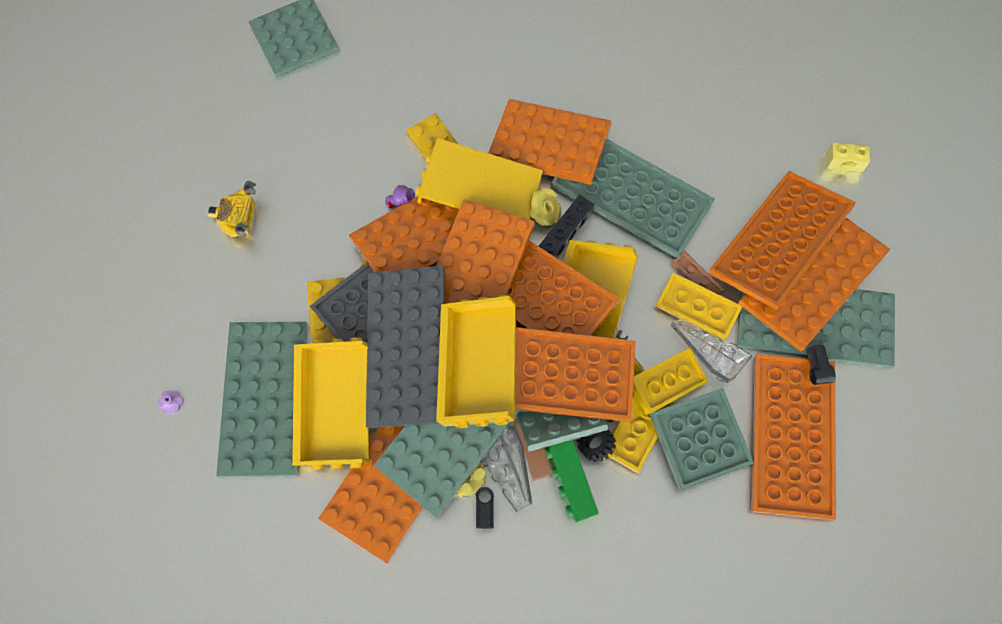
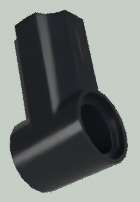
M818 344L808 347L806 352L811 367L809 373L812 384L834 383L836 381V373L834 367L829 364L825 346Z
M481 487L476 492V529H493L494 493L489 487ZM482 492H488L491 495V499L488 502L480 501L479 495Z

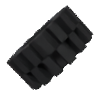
M609 429L580 437L576 440L577 447L584 457L596 463L597 459L599 462H602L603 457L607 460L609 458L607 454L610 453L612 455L614 453L611 448H616L614 444L616 439ZM594 438H603L602 443L598 447L590 448V443Z

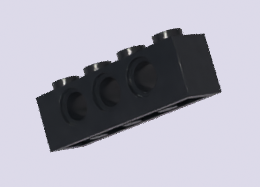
M579 194L539 244V247L558 259L568 246L569 241L576 236L593 214L595 204Z

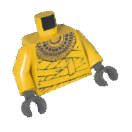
M246 181L244 188L227 197H222L219 207H209V217L216 218L221 230L230 237H246V235H250L256 204L250 195L256 194V190L253 189L256 183L252 181Z

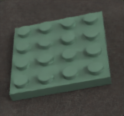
M298 0L248 21L276 78L340 51L314 0Z
M723 388L649 414L679 491L754 464Z
M521 410L516 416L529 452L608 430V424L605 419Z

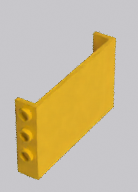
M437 138L433 152L428 153L426 160L428 167L422 171L421 179L423 182L422 185L418 184L415 195L418 196L417 203L419 204L425 198L460 209L463 199L530 219L533 193L542 189L539 187L543 170Z
M570 240L563 262L620 299L619 304L593 335L615 339L638 255L635 249L629 245L616 246L612 243L600 244L590 240L587 242Z
M499 295L496 298L480 297L478 300L470 301L463 299L456 303L441 304L436 422L444 427L467 428L468 425L472 424L483 427L488 426V423L506 425L509 421H515L516 302L508 295Z
M350 338V341L343 342V339H332L330 343H325L324 340H313V344L294 345L292 466H311V469H324V465H330V469H343V465L350 464V468H362V464H369V428H366L368 343L362 341V338Z

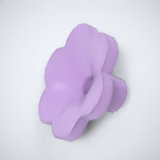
M173 390L162 393V398L158 400V406L161 407L163 413L168 414L179 411L180 405L183 404V398L179 396L178 391Z

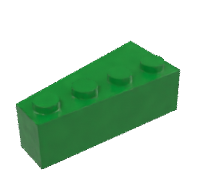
M573 440L545 447L546 457L548 460L550 459L552 465V474L560 485L558 491L561 498H565L567 504L565 510L568 518L578 522L599 514Z

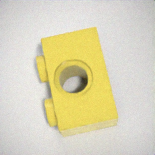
M832 143L826 152V169L863 172L870 163V146Z

